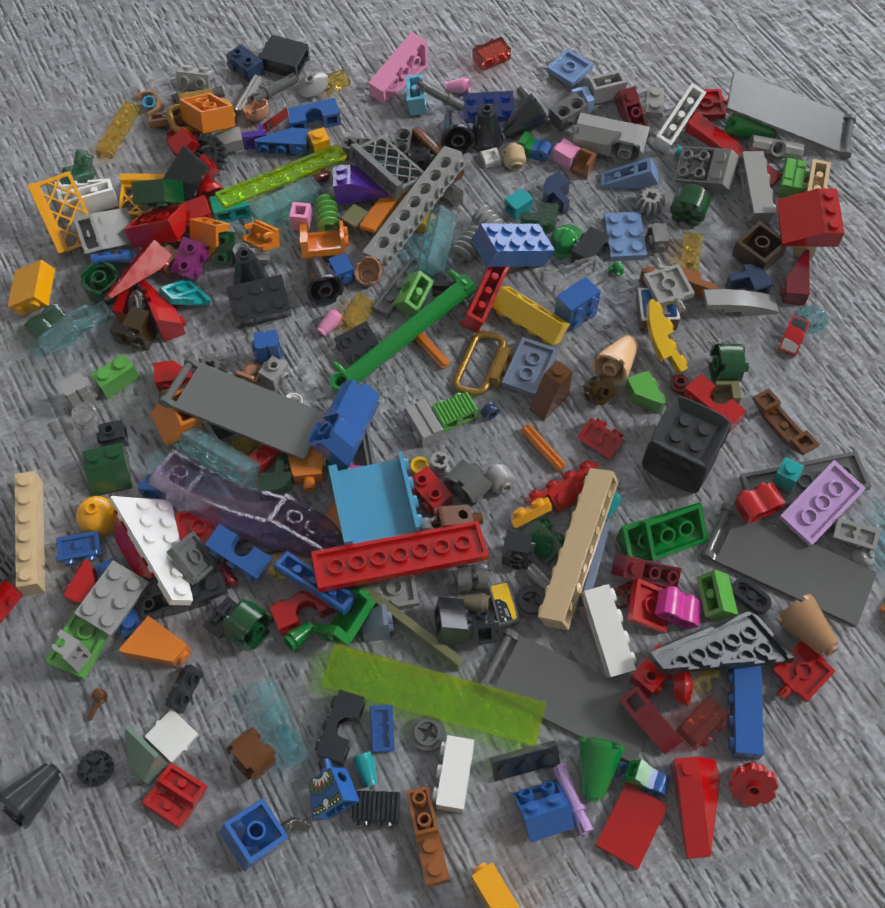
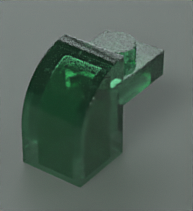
M76 149L74 164L62 167V173L70 171L74 181H77V183H88L87 181L93 180L96 171L92 169L94 156L83 149ZM68 177L60 179L62 185L71 184Z
M541 202L540 214L521 212L520 224H539L545 235L552 233L557 224L559 204Z
M276 454L275 472L259 473V494L261 500L280 499L286 496L294 486L293 474L290 472V463L286 461L284 454Z

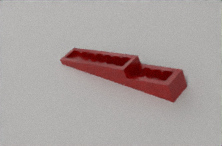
M698 112L687 122L685 132L712 148L732 149L739 157L743 151H749ZM767 164L766 168L767 173L770 175L769 183L771 188L780 179L782 174Z

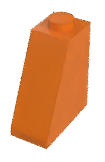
M149 616L146 617L119 649L127 659L178 668L181 664H184L189 659L191 649L185 642Z

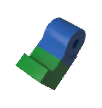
M524 131L518 142L519 145L524 147L526 157L542 162L548 159L553 150L550 142L533 138L531 133Z
M642 759L630 760L624 777V781L661 797L666 796L671 779L667 774L650 767L649 763Z

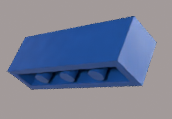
M761 666L730 668V670H727L726 675L727 684H730V692L727 693V705H730L731 712L727 717V726L731 728V736L728 737V750H731L732 758L759 760L764 755Z

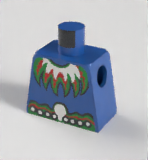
M331 759L319 761L320 774L309 781L312 818L331 819L358 803L359 798L349 773L345 768L333 767Z

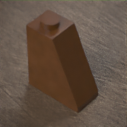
M556 360L544 373L529 410L545 421L569 395L573 371Z

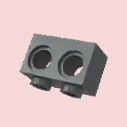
M574 93L549 108L548 116L552 120L551 124L560 132L569 129L577 123L580 113H588L589 105L577 93Z

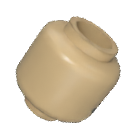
M509 143L503 149L502 155L505 167L516 171L521 169L526 163L525 150L522 145Z

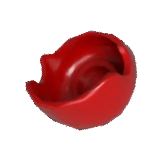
M206 180L198 187L196 198L205 195L211 204L210 197L225 194V189L215 180Z

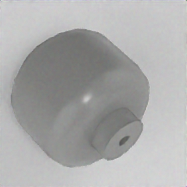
M864 547L852 550V561L865 567L871 566L874 563L875 554L872 550Z

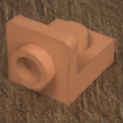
M247 361L242 372H236V377L258 385L260 382L258 371L262 366Z

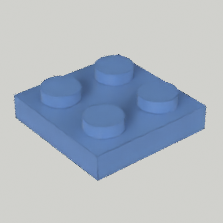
M567 48L546 67V72L572 88L593 69V64Z

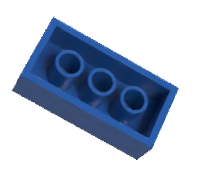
M480 224L471 239L486 267L545 266L555 251L539 224Z

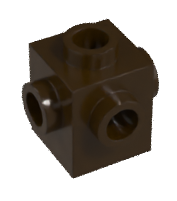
M607 375L593 376L582 386L585 391L584 396L586 400L597 405L606 404L610 398L618 394L611 376Z

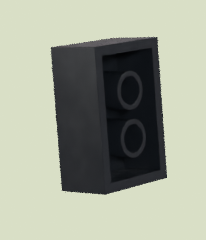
M282 274L226 287L237 328L292 316Z

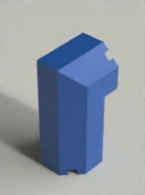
M355 380L342 383L327 414L323 417L325 421L322 424L318 422L308 437L311 442L310 446L330 463L336 464L337 469L350 467L379 406V394L368 384L357 385L358 381Z

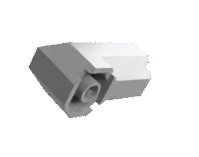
M580 113L573 144L594 153L607 155L609 158L611 156L613 158L612 162L615 165L624 166L642 160L650 127Z

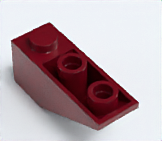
M636 86L620 90L614 96V100L621 119L624 122L647 126Z
M615 553L611 574L633 580L639 578L652 584L678 588L682 568Z
M635 686L619 699L634 720L665 755L683 741L640 686Z

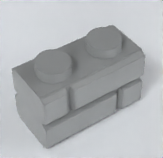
M77 372L71 375L70 378L59 381V386L76 415H81L87 412V409L90 410L97 406L98 403L95 398L98 395L87 376L83 378L81 373Z
M425 399L405 407L403 421L407 427L411 426L413 430L412 436L416 443L420 442L422 447H426L433 442L443 439L444 429Z

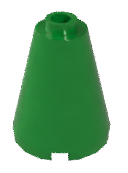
M732 112L731 116L727 119L724 132L734 137L751 138L752 135L772 138L775 129Z
M580 735L581 794L585 795V800L598 802L599 799H604L623 755L625 745L621 744L617 747L618 742L598 737L586 739L587 735Z

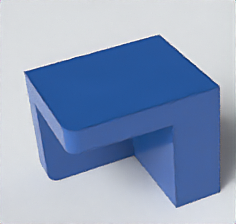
M158 468L157 475L147 474L145 482L139 481L138 490L142 497L163 499L167 480L164 470Z

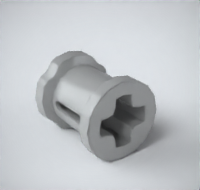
M439 451L432 455L431 470L436 476H445L449 471V457L446 453Z

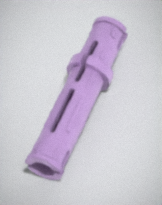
M563 763L557 765V768L554 767L552 770L570 804L573 819L580 836L588 834L589 831L592 832L594 828L589 821L585 811L587 809L586 805L582 804L566 767L567 765Z

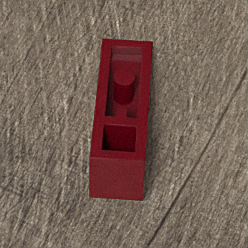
M805 249L787 276L785 283L780 286L779 295L782 296V303L805 306L810 295V249Z

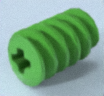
M324 194L317 197L314 206L318 231L338 230L339 216L335 196Z

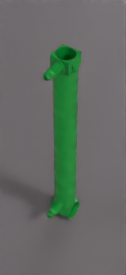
M450 270L448 274L455 281L453 285L347 369H344L336 361L332 363V366L337 371L330 379L334 393L337 395L341 387L339 385L344 382L355 380L358 381V385L465 298L468 299L476 292L475 283L465 274L460 276L457 272Z

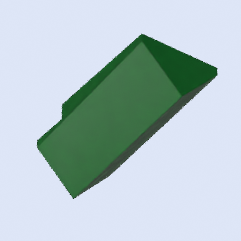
M698 502L621 526L616 540L623 554L655 561L707 542L708 537L702 503Z

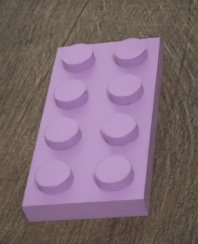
M833 460L778 518L810 547L866 488Z

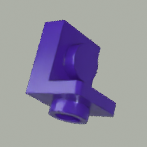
M258 123V131L241 132L245 150L256 149L254 140L267 136L266 129L263 130L262 123Z

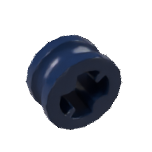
M494 402L487 403L480 411L487 421L495 418L500 412V409L495 407L496 404Z

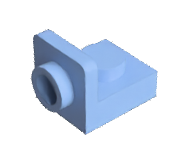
M588 86L572 89L571 95L577 93L589 105L588 113H592L594 98Z

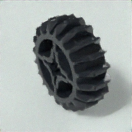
M201 133L200 136L194 135L200 144L194 154L197 157L205 154V156L213 161L219 171H225L223 164H228L224 160L228 155L225 153L227 149L223 146L224 143L218 137L209 133Z

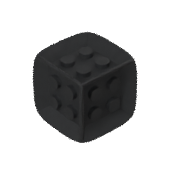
M676 396L665 410L655 428L652 439L645 450L642 461L643 468L648 473L668 484L690 493H697L705 482L717 459L719 450L727 439L731 429V421L722 414L700 403Z

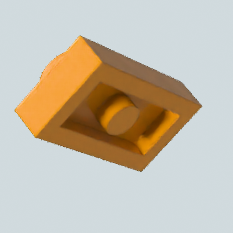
M538 498L530 506L516 509L511 515V523L514 528L551 511L552 505L549 498Z

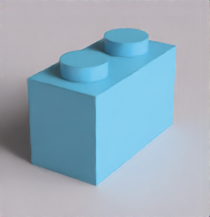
M423 74L406 76L407 104L411 116L427 113L426 93L416 88L417 82L420 78H423Z

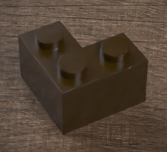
M131 307L128 314L119 312L109 330L114 341L118 344H127L135 349L148 351L158 334L150 312L136 307Z

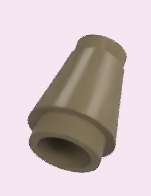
M479 593L460 595L459 599L464 600V606L469 611H490V595Z

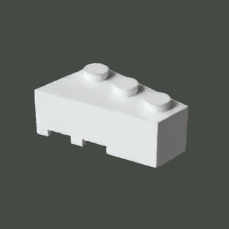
M110 179L88 180V183H77V181H74L89 214L119 206ZM59 182L58 186L68 190L70 184L61 185ZM57 188L58 199L64 201L67 192ZM69 194L66 203L76 207L78 203L77 196ZM64 205L62 211L64 216L72 218L75 209ZM77 211L74 218L83 216L85 214L80 211Z

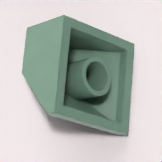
M127 725L125 727L128 766L133 770L131 776L140 784L144 781L150 786L169 764Z

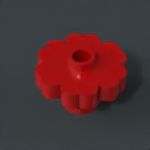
M748 762L743 766L737 767L731 773L732 780L729 781V790L734 799H741L743 805L756 807L760 802L768 804L776 797L775 790L778 789L777 778L773 771H766L764 765Z

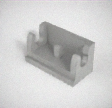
M838 518L833 523L832 527L834 530L830 538L848 542L872 551L876 550L881 530L842 518Z
M60 629L57 635L61 640L65 641L64 646L58 647L56 644L51 646L54 651L63 656L62 658L76 672L80 673L92 654L79 640Z

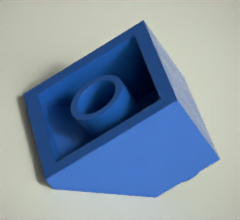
M263 798L223 823L219 831L244 872L267 857L289 838Z

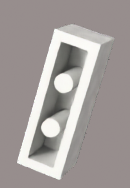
M447 735L446 742H442L440 755L444 756L443 764H438L436 778L440 779L439 788L434 787L432 801L436 802V809L464 813L474 749L473 739Z

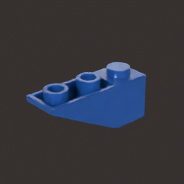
M289 128L254 140L256 151L261 154L308 156L310 144L307 132H309V129Z

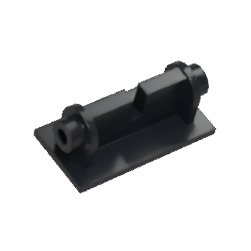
M192 664L181 668L175 681L179 686L178 688L172 687L168 697L165 699L167 701L165 705L184 713L203 673Z

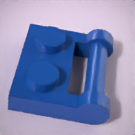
M119 250L118 254H111V251H102L100 255L91 254V263L96 265L102 262L130 263L135 257V252L129 253V250Z

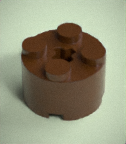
M253 727L243 731L225 747V751L228 756L231 753L233 754L234 760L232 762L248 780L251 778L252 783H255L276 764V758L274 757L276 752L268 743L264 745L259 738L261 736Z

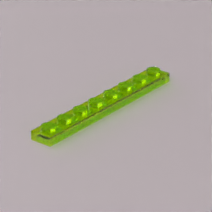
M335 144L215 192V198L226 209L345 161L347 154L343 152L338 144Z

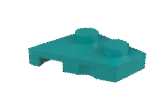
M188 278L160 287L158 292L171 305L209 306L211 303V299Z

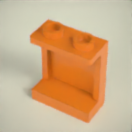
M343 220L339 221V230L308 233L307 223L299 224L302 259L345 253L346 247L349 246L348 229L347 226H343Z

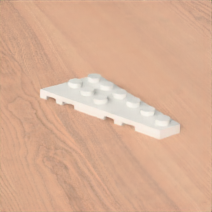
M111 496L108 502L111 507H115L117 510L118 519L120 522L123 521L127 527L128 536L141 558L144 557L147 561V568L150 573H154L159 581L157 585L169 605H191L193 598L189 581L166 552L180 541L171 500Z

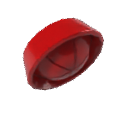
M675 673V701L689 706L693 693L691 673Z

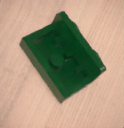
M537 517L521 532L532 534V542H535L534 552L545 564H550L558 555L560 548L563 547L565 537L552 529L553 524L547 518Z

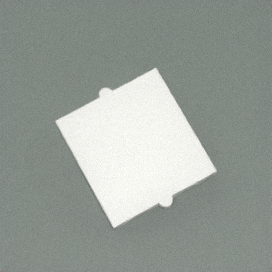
M173 709L161 720H157L156 725L145 735L172 763L183 751H187L188 746L199 736Z

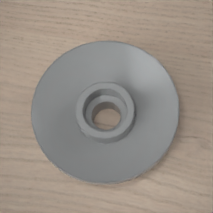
M323 72L311 73L300 81L297 89L298 93L303 98L316 97L327 88L329 79Z

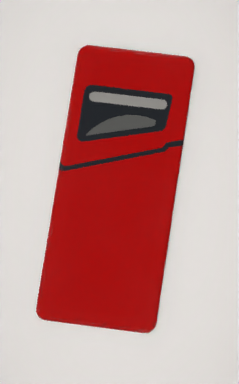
M285 107L263 123V128L266 129L267 133L289 118L288 108Z

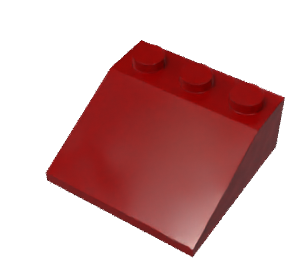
M817 188L776 200L782 246H839L845 232L837 188Z

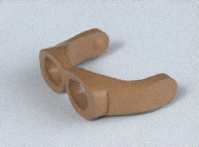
M154 89L142 91L135 95L137 101L142 100L148 95L153 96L157 100L155 107L146 113L147 117L149 114L159 113L165 108Z

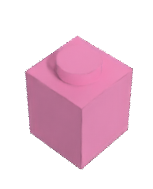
M564 138L553 148V161L570 171L578 160L581 148Z
M292 203L289 215L292 230L300 231L299 224L307 223V229L310 232L313 220L311 204Z

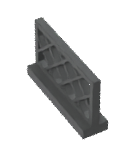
M383 135L362 145L358 143L351 144L349 159L394 200L401 197V192L413 187L424 173L419 166ZM382 142L386 147L376 145ZM365 150H372L373 153H368ZM375 151L385 152V155L375 154ZM387 153L395 154L398 157L387 156ZM377 160H383L385 162L383 164L379 163ZM386 162H396L397 165L386 164ZM399 163L407 164L409 167L399 166ZM388 170L396 171V174L390 173ZM398 171L408 173V176L398 174ZM411 173L418 174L419 177H413L410 175ZM399 180L408 181V182L405 183V184H402Z

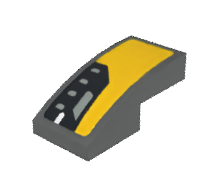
M509 581L488 585L496 620L499 621V628L520 623Z

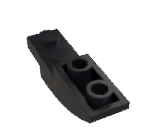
M221 572L201 579L193 586L190 583L193 598L191 605H169L162 591L139 599L142 618L145 620L147 616L152 619L166 617L211 604L212 599L228 594L224 574Z

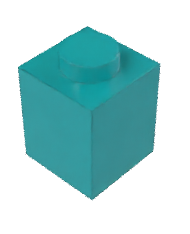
M520 188L505 198L504 210L516 221L532 211V196Z
M785 457L772 480L773 484L790 493L804 465Z

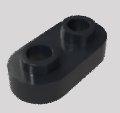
M739 578L734 581L731 587L736 600L758 615L768 612L772 601L767 593L748 579ZM738 589H743L745 593H740ZM756 602H760L762 607H758Z

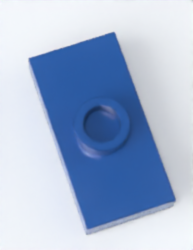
M393 704L370 706L372 752L395 751Z

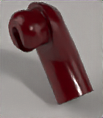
M224 559L219 572L224 574L226 586L235 587L238 579L231 573L232 568L225 564L227 560Z

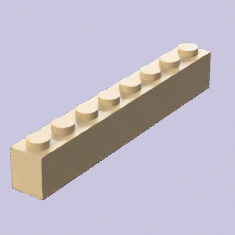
M590 468L588 476L584 478L582 493L578 495L576 510L571 515V524L565 532L563 547L560 548L557 564L552 569V579L545 589V599L538 610V617L545 626L569 631L581 595L580 593L582 592L618 485V480L613 471Z

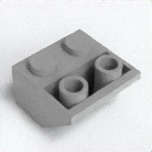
M621 70L581 79L583 86H588L594 98V104L614 100V96L620 90L626 89L627 85Z

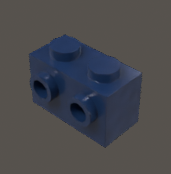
M242 44L226 54L227 65L230 70H234L247 82H250L254 75L262 76L265 74L263 61Z

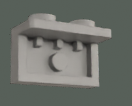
M183 65L182 68L176 71L177 88L196 91L203 90L205 87L208 89L210 88V80L215 77V70H209L208 67L193 68L192 65Z

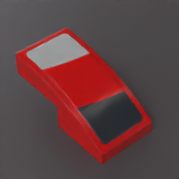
M792 315L777 350L796 357L811 322Z

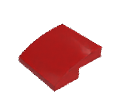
M171 762L156 779L157 784L144 798L142 806L180 830L200 802L208 786Z

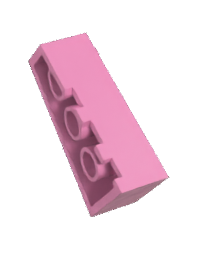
M411 32L368 82L369 95L385 104L406 86V76L418 75L428 67L427 41Z

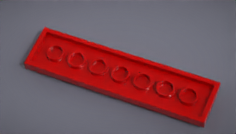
M479 521L311 552L318 592L489 560Z

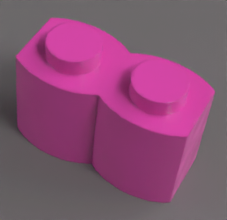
M668 586L658 592L655 615L663 620L673 622L679 627L693 629L699 627L702 602L696 599L695 595L684 594L677 587Z

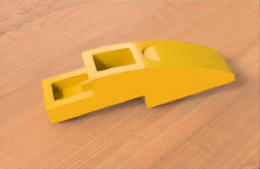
M651 299L646 307L647 328L651 344L660 362L662 363L668 359L677 375L688 369L686 366L688 364L687 360L676 350L677 345L675 341L668 337L674 332L672 322L663 315V308L660 303Z

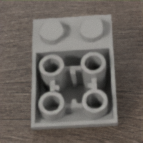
M683 146L674 181L714 190L731 191L739 155L732 149Z
M127 208L91 213L73 218L85 257H89L91 254H100L102 251H111L132 245L124 231V228L132 222Z

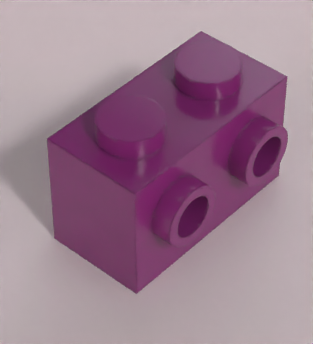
M183 237L171 272L177 276L197 282L198 278L202 275L204 261L209 256V247L201 242Z

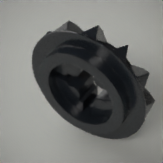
M537 586L521 588L516 593L514 599L517 612L524 618L534 619L538 617V610L545 599V592ZM535 596V604L537 605H532L528 609V602L526 600L530 601Z
M100 749L90 750L89 753L82 756L80 763L77 764V775L81 782L87 786L97 787L103 785L113 774V759L107 752ZM89 763H100L98 765V768L101 771V773L92 771L90 773L92 768L90 767Z

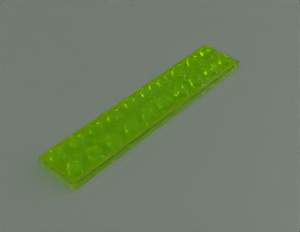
M336 643L333 645L321 683L322 687L335 691H339V689L363 696L367 700L385 705L393 704L395 708L529 746H535L537 743L547 704L545 701Z

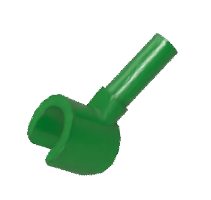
M618 261L611 267L597 269L598 274L614 271L616 276H621L624 274V267Z

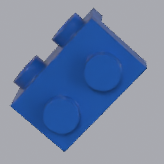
M98 530L56 538L58 556L55 557V560L62 563L63 566L76 564V560L87 559L91 562L97 560L96 557L103 556Z

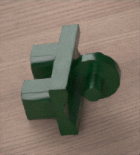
M236 232L218 233L219 246L215 249V263L234 265L233 247L236 245Z

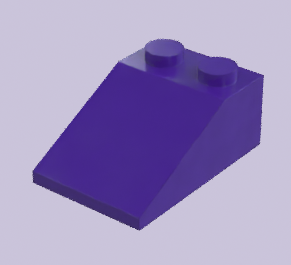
M353 165L333 167V190L337 205L390 197L386 191L359 167Z

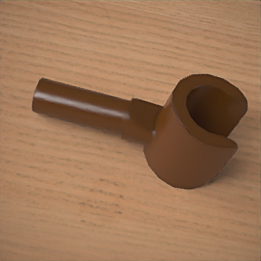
M98 687L91 694V697L95 700L87 716V719L91 721L100 704H103L108 699L107 693Z

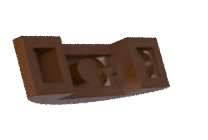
M769 388L753 396V401L766 423L791 449L801 455H805L819 447L820 444L807 430L803 432L780 407L781 401Z

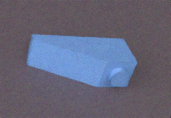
M651 157L601 172V188L643 189L645 186L650 187L658 184V169Z

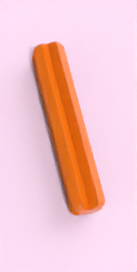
M424 333L414 339L441 369L448 367L450 361Z
M530 424L522 428V434L556 471L560 472L565 468L566 463Z

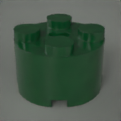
M685 184V187L682 188L679 186L670 206L672 219L677 222L683 220L689 222L692 226H699L706 217L712 199L711 195H707L705 189L698 185Z
M102 262L98 265L91 263L82 270L80 282L91 302L106 307L117 300L118 295L107 301L103 299L116 281L120 279L116 268L111 263Z
M714 344L709 355L713 356L712 362H709V373L712 381H742L744 372H748L749 363L745 360L744 344Z
M242 599L238 602L236 609L231 615L225 617L222 626L225 628L224 634L226 638L249 652L250 648L256 649L266 640L270 633L268 629L269 623L273 625L274 619L272 614L257 604Z

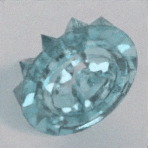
M812 304L809 307L804 306L798 314L799 318L811 322L808 331H822L829 323V316L826 315V310H821L820 306L814 307ZM812 314L817 318L816 322L813 319V317H811Z

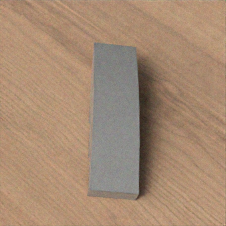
M731 289L704 290L703 293L706 310L723 309L724 313L740 312L741 316L778 314L779 312L776 298L773 295Z

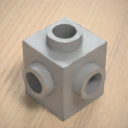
M273 355L262 364L261 369L258 371L260 381L275 391L282 384L286 383L290 377L287 362Z

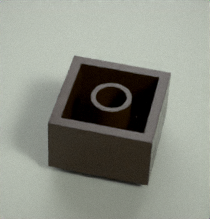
M759 221L736 241L732 256L744 265H756L767 271L784 255L787 246H782L779 234Z

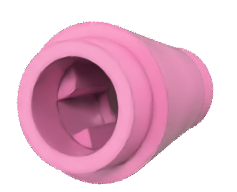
M463 77L445 82L446 92L466 95V93H470V80Z
M334 308L330 311L327 310L316 330L325 337L326 334L342 323L343 316Z

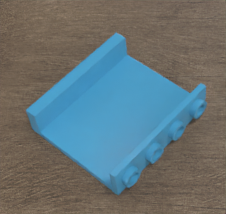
M402 451L398 452V459L341 471H338L336 464L328 466L344 545L419 532L420 527H423L421 514L417 515L416 508L419 507L416 495H412L411 489H414L412 476L408 477L407 470H410L408 458L403 457Z

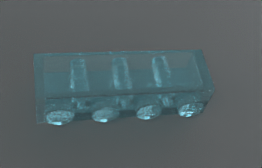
M310 175L250 204L252 218L273 226L289 218L293 202L308 203L312 207L316 198L323 195V191L314 177Z
M442 204L429 213L416 266L418 271L420 270L432 280L436 278V275H443L446 271V263L450 255V246L453 242V234L458 217Z
M199 427L192 428L181 434L178 446L179 452L241 489L257 480L261 466L257 461Z

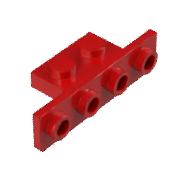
M587 460L579 464L580 468L577 470H569L563 473L561 479L557 481L553 479L547 482L545 488L529 492V497L525 498L524 501L531 504L534 500L547 496L554 511L559 512L577 502L578 495L582 493L584 487L583 475L589 472L590 468L594 469L600 465L598 462Z

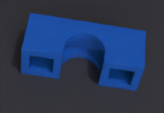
M335 98L288 108L289 118H287L289 128L308 129V123L313 120L321 121L325 128L341 125L340 112Z
M219 524L205 544L209 548L208 553L217 559L220 556L227 560L225 564L234 570L237 568L243 570V576L252 582L255 579L261 581L273 564V558L255 546L248 555L237 556L235 554V545L240 538Z

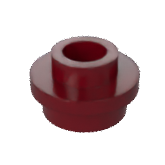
M675 375L670 381L671 389L678 394L684 393L685 388L690 384L689 379L683 375Z

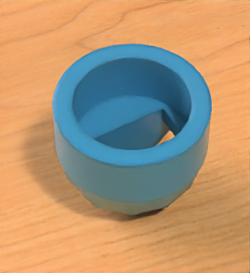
M148 95L143 98L142 104L145 109L150 111L155 107L156 100L153 96Z

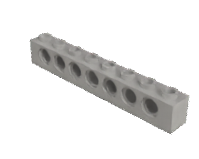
M447 146L441 149L362 253L365 257L377 259L383 270L392 263L397 253L403 248L416 228L423 222L429 211L433 209L439 198L443 196L445 190L464 168L466 163L462 152Z

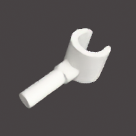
M434 517L430 519L423 518V527H420L421 531L433 529Z

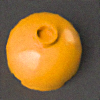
M93 496L85 499L79 505L76 512V521L83 533L98 530L100 537H105L114 531L113 511L116 509L111 507L108 502L109 499L102 496Z

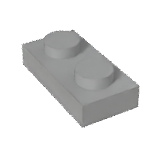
M647 87L645 117L662 118L664 88Z

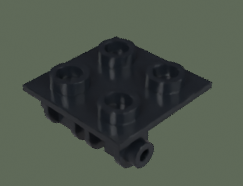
M367 321L334 338L336 349L341 351L349 366L379 343Z

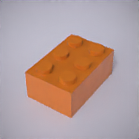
M206 93L179 99L182 120L202 133L212 134L216 130L227 131L230 127H235L233 105L216 95Z

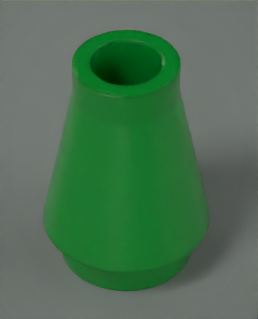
M307 621L305 624L287 631L283 637L286 646L291 651L299 650L314 633V625Z

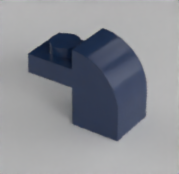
M559 171L545 180L542 199L546 207L552 204L563 215L569 210L570 200L565 195L569 193L570 182Z
M745 264L741 272H734L728 276L725 287L731 290L746 288L747 291L769 294L772 282L766 271L761 267Z

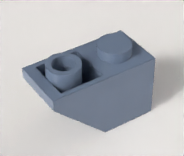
M381 604L371 609L363 622L365 642L391 639L390 632L394 631L391 611H387L386 604Z

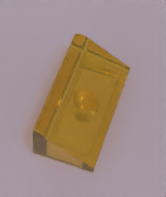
M357 291L342 319L343 327L352 329L367 321L375 302Z

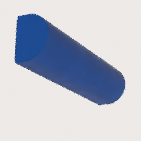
M288 551L274 564L275 571L343 615H346L355 603L356 595L345 588L318 592L314 568Z

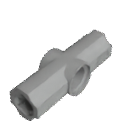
M752 135L748 144V150L763 151L776 157L782 156L800 160L804 153V144L777 138ZM779 143V149L773 151L774 145Z

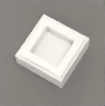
M497 148L480 152L485 168L502 164Z

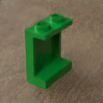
M345 588L356 595L355 603L346 615L338 612L330 625L317 623L313 631L328 643L349 646L376 603L370 597L371 593L364 588Z

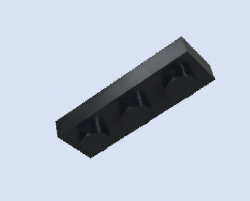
M555 740L489 758L495 782L561 764Z

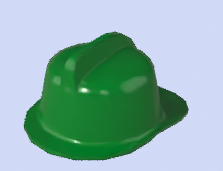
M570 224L559 226L549 240L555 250L552 255L561 259L572 256L570 251L574 244H578L582 231Z

